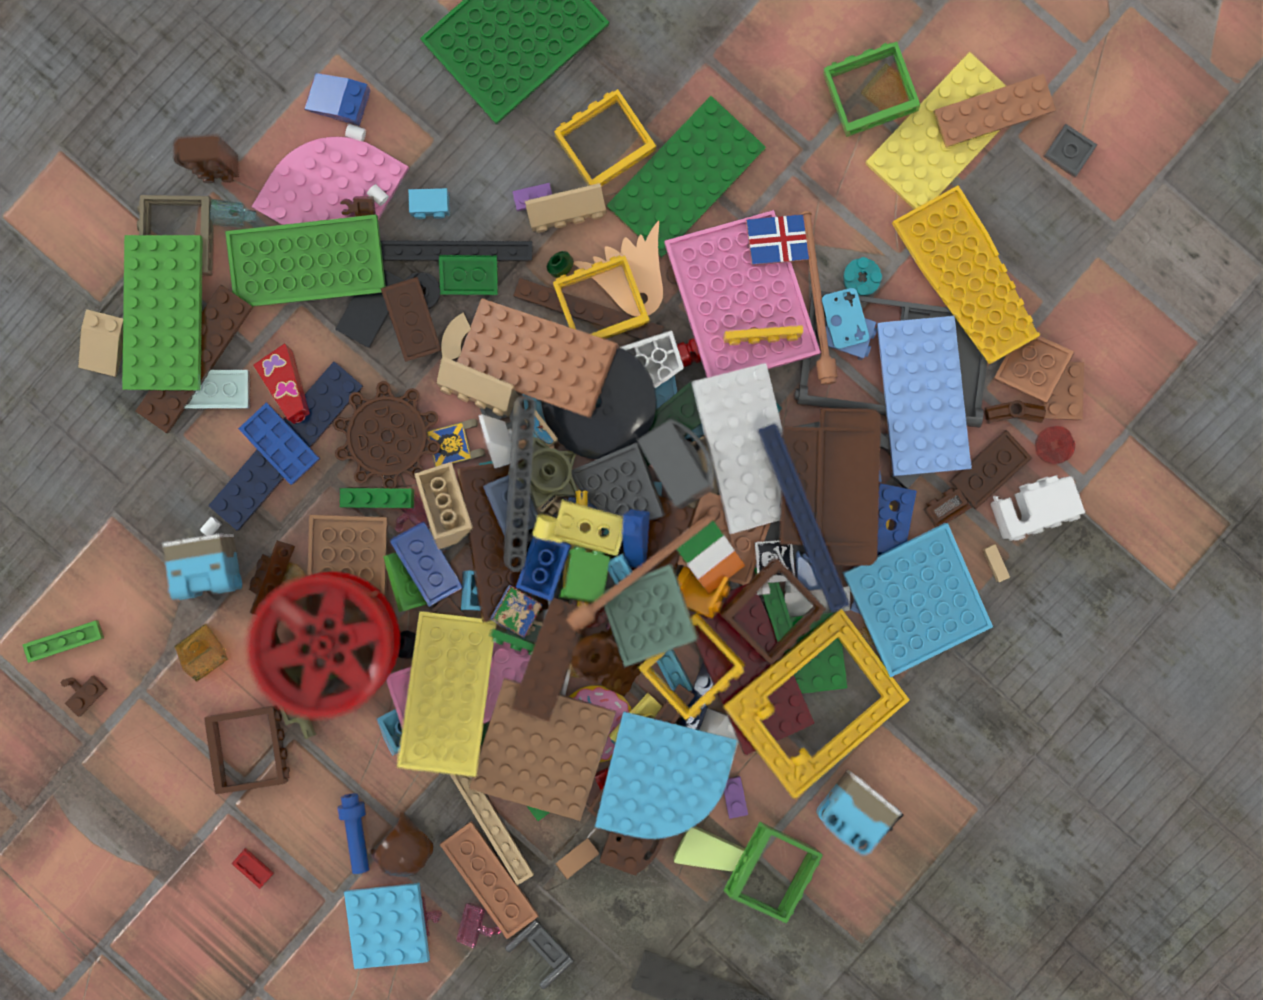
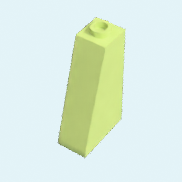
M694 826L685 831L673 860L678 864L734 871L745 848Z

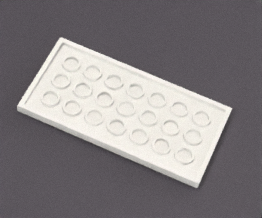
M764 363L692 382L729 534L779 521L781 488L757 432L758 429L776 422L782 436V425L767 364Z

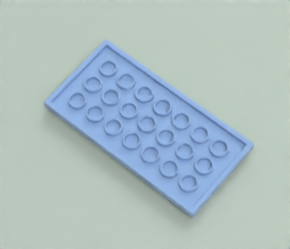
M955 316L877 323L893 476L971 469Z

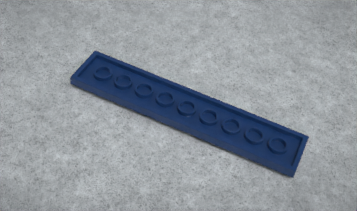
M333 361L305 394L310 414L303 421L295 424L286 417L284 420L311 448L350 403L349 396L353 392L359 393L364 386ZM257 449L208 506L234 529L239 531L282 482L284 477Z

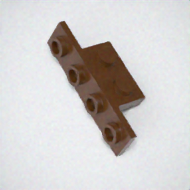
M277 540L271 557L262 554L258 560L255 575L250 580L249 590L256 594L250 610L251 614L255 615L266 598L280 588L295 548L294 545Z

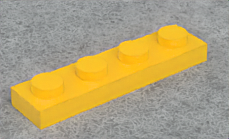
M803 325L725 331L723 340L724 343H729V345H739L741 342L747 341L748 344L760 343V340H767L769 343L778 342L779 339L796 341L803 334Z

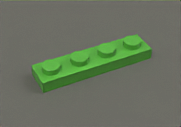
M96 620L22 645L27 661L30 663L104 639L99 621Z

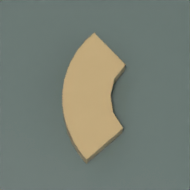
M461 313L450 322L442 338V356L450 360L459 358L462 353V341L471 329L464 313Z

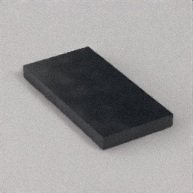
M384 270L386 286L405 281ZM375 293L353 296L335 330L370 348L389 314L383 294Z

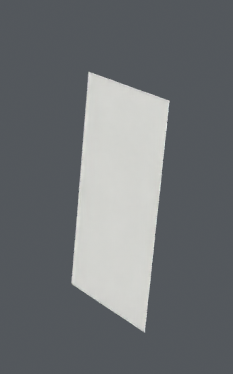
M849 586L843 587L850 604ZM810 590L812 595L826 608L823 613H829L830 609L822 590ZM800 592L785 593V603L790 617L803 616L813 607ZM850 605L841 609L843 611H850Z

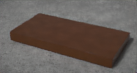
M418 277L382 287L381 291L405 362L442 351Z
M1005 430L971 461V469L961 470L949 482L956 489L959 488L967 502L974 509H977L1027 464L1032 457Z

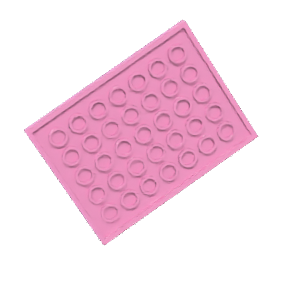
M774 210L664 242L707 378L764 363L767 364V369L769 370L814 357L821 353L791 262L763 265L751 264L746 220L776 217ZM803 325V334L796 341L779 339L778 342L769 343L767 340H760V343L748 344L747 341L741 342L739 345H729V343H724L723 340L725 331Z

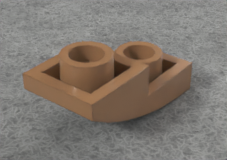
M587 838L559 860L556 866L565 878L568 879L600 853Z

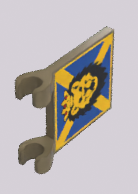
M476 419L427 431L428 438L440 444V451L432 455L435 467L449 462L455 464L486 455L485 450L481 448L473 451L470 450L465 429L477 427L478 421Z

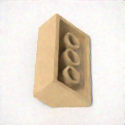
M600 183L525 201L532 231L537 233L547 231V228L553 226L555 228H562L566 226V223L570 222L574 224L582 223L585 221L584 219L591 217L593 220L599 219L606 214Z
M442 358L437 378V384L441 388V392L447 395L453 393L458 395L457 398L464 402L470 400L475 402V405L481 409H486L487 407L492 409V412L498 416L503 417L504 414L509 417L514 407V402L518 398L513 385L448 358Z
M452 462L416 473L415 478L438 549L458 543L473 528Z

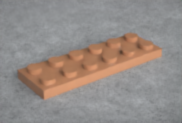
M1042 74L934 110V115L947 148L1056 111L1045 76Z
M472 821L440 843L441 848L506 939L539 916Z

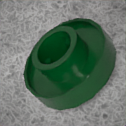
M560 251L554 254L548 261L547 271L555 278L567 275L573 267L574 259L568 252Z

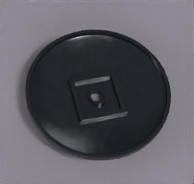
M618 346L598 396L602 400V405L599 408L594 407L590 418L542 401V410L546 424L557 437L558 442L576 455L589 459L602 458L638 443L637 440L645 436L652 426L657 404L653 380L646 367L638 358Z

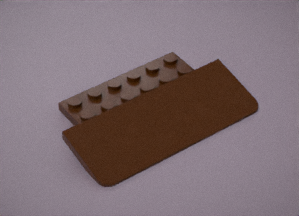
M821 408L820 427H782V438L834 565L869 566L877 560L881 417L873 409ZM781 491L779 544L803 545Z

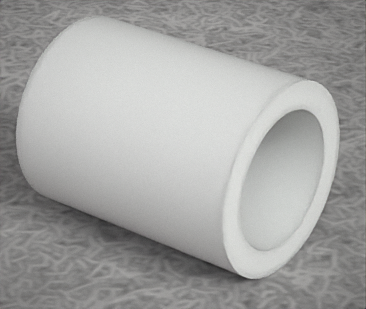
M348 124L345 136L358 141H364L366 129Z
M376 184L367 192V195L374 196V201L379 206H382L389 198Z
M211 516L200 530L206 536H210L222 524Z

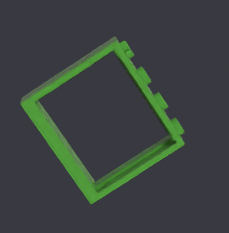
M897 42L884 43L878 49H868L859 56H849L840 63L832 62V65L824 68V77L846 137L912 114L920 109L919 99ZM893 56L909 101L849 123L832 77Z
M759 822L723 891L730 898L787 923L791 915L794 914L797 903L802 899L807 884L811 882L812 875L816 867L819 866L823 854L816 848ZM771 835L807 852L778 909L741 892Z

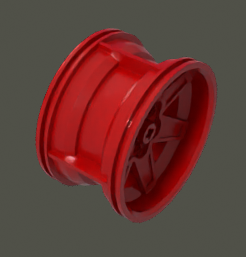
M327 571L294 580L281 586L268 596L255 613L247 638V658L251 673L267 698L291 714L313 719L332 718L343 715L363 704L384 684L392 673L399 656L401 642L398 618L387 597L375 585L357 575L339 571ZM326 593L318 617L312 616L296 605L295 602L309 594ZM345 598L358 605L370 622L345 625L343 623ZM327 619L335 621L334 629L327 627ZM282 620L297 638L276 647L277 631ZM309 624L316 627L315 634H310L307 631ZM341 633L349 635L350 640L348 643L341 640ZM324 640L328 642L326 644L327 647H325L322 643ZM375 640L374 659L369 671L366 673L351 653V650ZM304 643L310 645V653L303 651L302 646ZM337 652L344 654L345 660L343 662H339L336 659ZM318 657L325 660V667L317 665ZM304 664L302 686L296 683L283 667ZM330 671L336 673L351 686V688L340 692L322 693Z

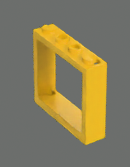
M618 89L614 92L606 93L601 101L592 102L583 113L581 111L577 112L572 116V120L567 123H561L554 131L555 137L588 186L599 183L601 187L656 151L655 143ZM617 102L645 145L592 179L564 137Z
M613 256L606 263L602 261L591 265L592 268L587 270L584 268L578 269L573 272V275L568 277L562 275L553 282L568 326L576 329L561 289L622 266L640 316L591 333V335L608 339L646 325L650 321L626 256Z
M698 613L691 618L693 626L698 624L736 666L694 705L689 708L651 667L666 652L648 658L638 667L686 720L690 716L692 718L696 717L702 711L700 707L704 703L708 706L716 698L714 694L718 690L722 693L730 685L728 681L732 677L737 679L744 672L742 668L745 666V663Z

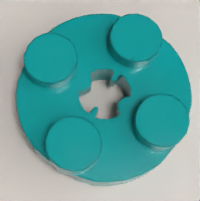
M861 257L847 265L844 270L843 283L846 289H856L858 296H869L880 286L882 273L874 261ZM858 273H865L867 281H858Z

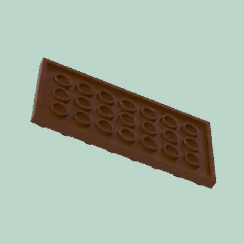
M518 460L517 465L523 462L524 460ZM492 463L457 469L461 494L473 528L468 533L482 622L492 621L490 618L507 587L511 585L516 588L522 571H512L504 564L505 536L483 488L484 485L509 475L510 464L494 468ZM517 537L512 540L513 547L519 544ZM513 557L511 559V566L517 565L518 558ZM516 588L543 604L539 612L549 608L548 599Z

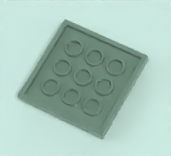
M672 565L641 576L604 605L625 667L698 640Z

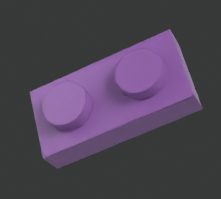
M550 183L512 191L517 211L526 209L525 201L552 195Z
M741 777L728 778L724 789V796L729 819L748 815Z

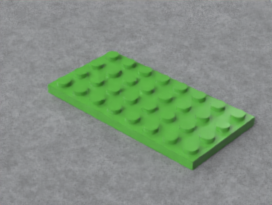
M378 215L225 231L232 292L253 307L382 293L381 288L386 287Z
M124 235L123 390L201 391L202 236Z

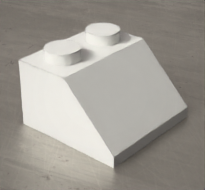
M479 415L494 468L510 464L511 428L507 429L504 421Z

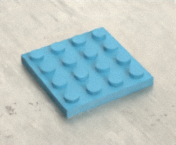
M420 883L354 889L344 892L354 969L430 961Z

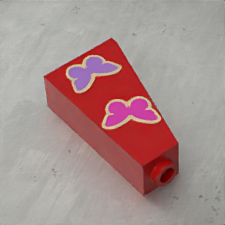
M284 343L253 364L286 418L293 424L303 421L310 412L293 351Z

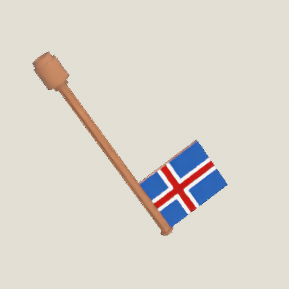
M804 211L801 215L746 220L752 265L808 260L821 352L820 360L816 361L818 380L821 381V385L836 383V378H838L836 360L831 358L828 349L811 222L812 213Z

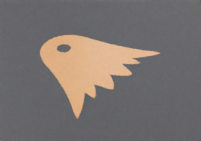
M659 221L650 231L646 241L642 234L639 236L637 247L625 237L622 242L621 253L606 246L605 254L607 261L599 257H593L595 263L600 261L606 263L613 256H626L639 293H645L648 296V300L644 304L648 315H651L659 308L663 299V285L658 256ZM574 261V265L580 269L584 268L587 270L592 268V263ZM622 266L592 277L625 312L632 316H640Z

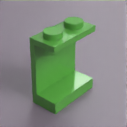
M574 547L568 553L570 561L565 588L561 589L560 597L593 603L604 595L610 557L604 556V552L601 551L590 553L585 552V548Z

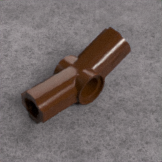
M1015 400L985 407V418L988 424L1015 418L1043 423L1046 406ZM1013 404L1019 408L1018 414H1014L1011 411Z

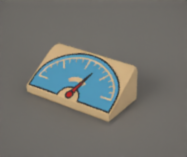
M535 410L534 433L540 441L551 447L558 441L557 437Z

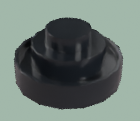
M405 630L400 633L401 642L398 657L410 659L414 653L416 633Z

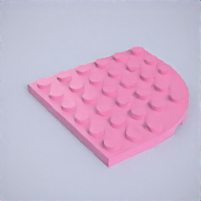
M348 137L317 139L299 146L281 160L271 173L252 207L281 225L355 217V212L343 215L342 211L348 209V206L342 205L340 202L343 199H350L353 202L355 196H369L367 195L368 190L376 184L389 196L382 206H379L374 201L375 212L379 220L409 167L363 141Z

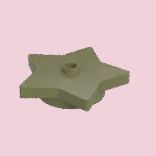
M537 437L533 439L530 495L535 509H538L553 496L576 497L575 491H578L571 475L576 454L571 451H558L549 448ZM525 461L518 464L517 467L519 469H522L525 465ZM519 478L518 481L523 483L522 478Z

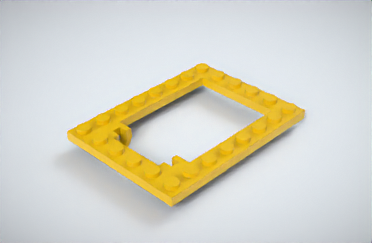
M839 609L723 707L791 797L796 799L909 701V698L895 679L889 676L883 663L845 612ZM838 638L876 688L881 698L812 757L805 748H801L798 750L799 756L788 758L760 721L770 716L775 709L767 699V696Z

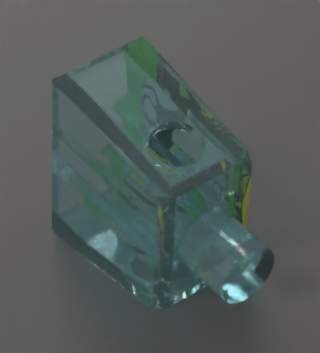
M212 199L210 219L213 225L244 227L245 221L256 222V211L246 210L244 203Z

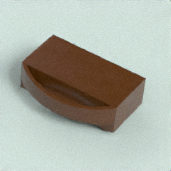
M219 135L178 137L173 144L174 162L181 167L191 170L192 174L197 175V178L203 179V183H214V178H222V182H233V177H239L238 154Z
M610 831L600 856V863L636 876L657 856L664 838H660L655 851L646 860L644 855L650 849L654 839L639 838Z

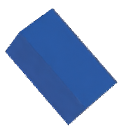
M533 535L525 559V565L521 571L516 588L552 601L571 545L563 541L558 543L539 539Z

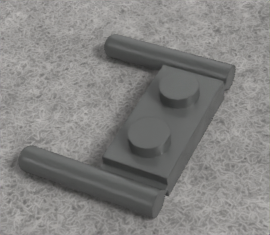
M534 919L505 946L507 952H511L527 938L528 942L554 968L539 984L541 989H545L574 960L539 921Z

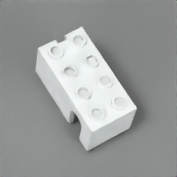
M1057 475L1050 478L1039 479L1033 484L1028 483L1019 486L1020 492L1014 495L1022 516L1020 521L1017 518L1011 498L1003 500L998 499L999 496H993L994 502L990 504L1002 539H1009V541L1023 539L1026 533L1034 535L1043 532L1044 527L1054 528L1062 525L1061 521L1071 522L1080 519V514L1085 513L1073 477L1071 476L1058 479Z

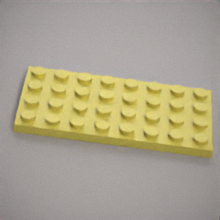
M969 52L920 104L919 111L910 114L865 164L913 209L938 197L1000 130L946 148L934 115V110L1005 87L1006 85Z
M419 611L397 768L476 777L494 647L493 638L488 635L491 629L496 630L497 623L494 621L482 622L480 618Z

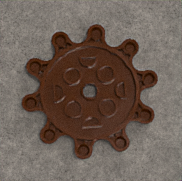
M381 381L377 384V392L372 399H366L362 394L353 392L349 396V402L354 408L353 415L349 418L338 417L334 420V429L343 432L347 438L346 443L336 449L335 457L340 461L354 459L356 461L357 470L354 473V479L357 483H365L371 475L377 474L382 478L384 488H396L397 477L400 473L406 472L413 479H416L415 474L424 471L419 463L420 457L423 454L435 455L440 451V444L435 440L429 439L427 436V429L437 423L438 415L434 411L421 413L416 409V402L419 399V392L416 389L410 388L402 397H395L391 393L390 384L386 381ZM390 431L392 439L384 441L382 439L383 432Z

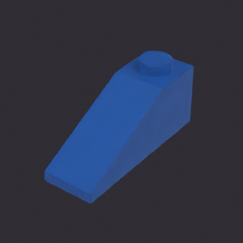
M631 509L623 515V545L625 558L630 567L638 568L647 560L650 512Z

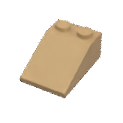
M86 309L81 328L78 367L117 377L123 354V318Z

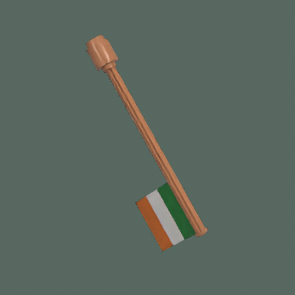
M707 512V515L591 605L588 604L586 606L583 603L569 614L566 620L575 632L578 629L582 630L596 619L594 615L598 609L674 550H677L708 594L720 586L724 577L729 579L742 569L745 564L714 522V514Z

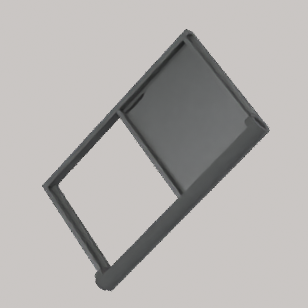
M821 291V297L832 292ZM811 292L809 319L813 331H815L816 315L813 293ZM847 294V296L844 297V299L852 301V299L855 298V295ZM859 296L860 302L900 307V321L954 316L948 307ZM955 318L966 424L969 427L980 428L984 415L981 406L987 361ZM811 357L802 360L799 389L796 388L794 400H797V404L833 409H873L880 415L886 416L885 405L808 395L807 383Z

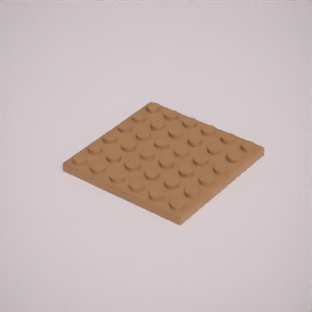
M504 678L479 754L476 777L472 776L469 789L580 821L616 711L559 694L550 722L512 709L521 682Z

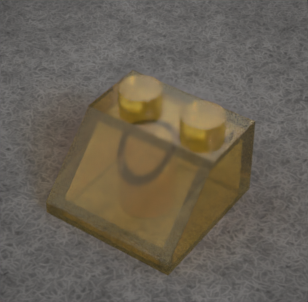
M206 623L175 645L182 670L196 682L228 660L224 647Z

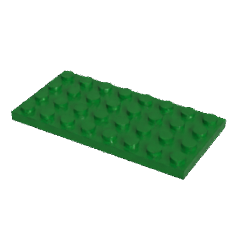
M710 96L606 207L638 237L642 234L645 241L654 225L659 221L658 256L662 259L667 254L664 242L685 235L761 155L766 146L719 102Z

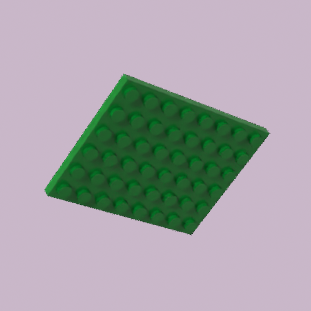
M463 0L426 32L420 40L497 125L610 24L590 0Z

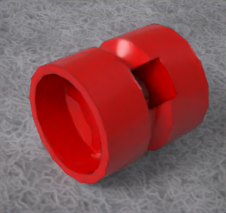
M694 338L690 339L687 344L685 342L676 344L683 367L690 366L693 361L695 363L702 362Z

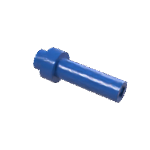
M357 793L341 796L342 805L337 807L339 820H344L352 873L361 874L370 870L362 817L366 815L365 804L359 801Z

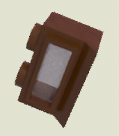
M951 487L942 493L944 495L938 500L934 498L926 503L927 507L923 510L935 528L944 523H949L972 508L959 488L953 489Z

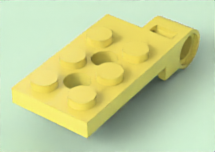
M562 500L557 518L538 515L533 535L539 539L558 543L563 541L617 556L623 539V516ZM587 522L591 527L588 531H582L579 528L580 525ZM603 527L608 528L609 534L607 536H600L598 534L599 529Z

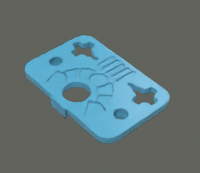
M849 288L822 297L827 327L830 330L835 348L849 347L864 343L869 339L867 325L856 289ZM847 292L855 295V298L852 299L853 306H851L848 300L844 299L847 296ZM837 315L841 318L842 322L839 326L831 324L833 316ZM857 325L861 332H865L862 340L854 336L857 333Z

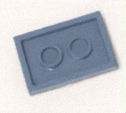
M509 475L483 486L504 536L506 532ZM517 480L516 487L519 489L523 486V483ZM531 497L529 498L527 530L535 527L538 517ZM521 498L515 500L514 505L516 508L522 505ZM519 517L513 521V526L518 527L521 524Z

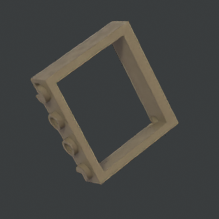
M140 195L139 206H137L138 212H140V220L137 221L139 235H151V205L201 206V236L203 237L202 276H213L214 203L210 196Z

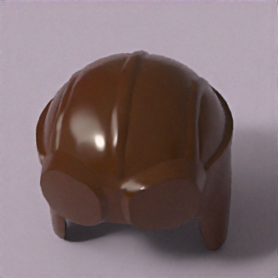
M400 812L398 824L388 834L378 849H371L370 852L374 861L386 875L409 877L417 874L424 868L428 858L433 853V843L404 812Z

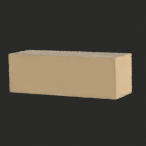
M993 544L982 549L996 582L1010 578L996 545Z

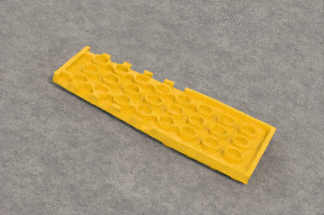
M959 185L892 222V225L923 275L989 364L994 363L1040 336V333H1037L1032 323L1031 315H1028L1023 306L1022 298H1019L1015 290L1014 282L1010 280L1006 273L1007 269L1004 263L1002 264L998 257L999 253L990 235Z

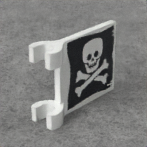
M779 541L755 542L757 574L773 558H776L795 576L792 544H779ZM778 571L757 592V595L770 594L768 583L786 581V593L798 592V590Z

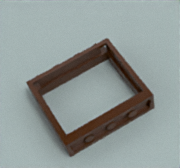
M773 558L719 613L772 665L783 657V653L787 648L790 649L796 644V639L800 635H804L809 631L810 625L814 621L821 619L820 616L826 608L778 559ZM779 571L813 607L767 653L732 617Z
M277 705L204 717L215 795L281 785L288 782L290 769L286 767L285 759H287L288 755L286 747H283L285 734L283 728L280 727L282 714L280 715V709H278ZM268 714L277 778L227 786L218 721Z

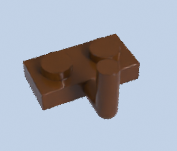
M95 675L91 676L82 686L72 677L61 681L63 687L71 686L76 691L65 704L78 717L108 689Z

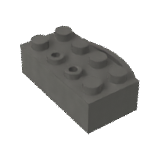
M669 420L637 440L675 507L683 509L714 490L713 466L710 455L698 436L682 424ZM688 433L701 447L706 458L708 471L704 472L701 459L692 444L684 438L685 434Z

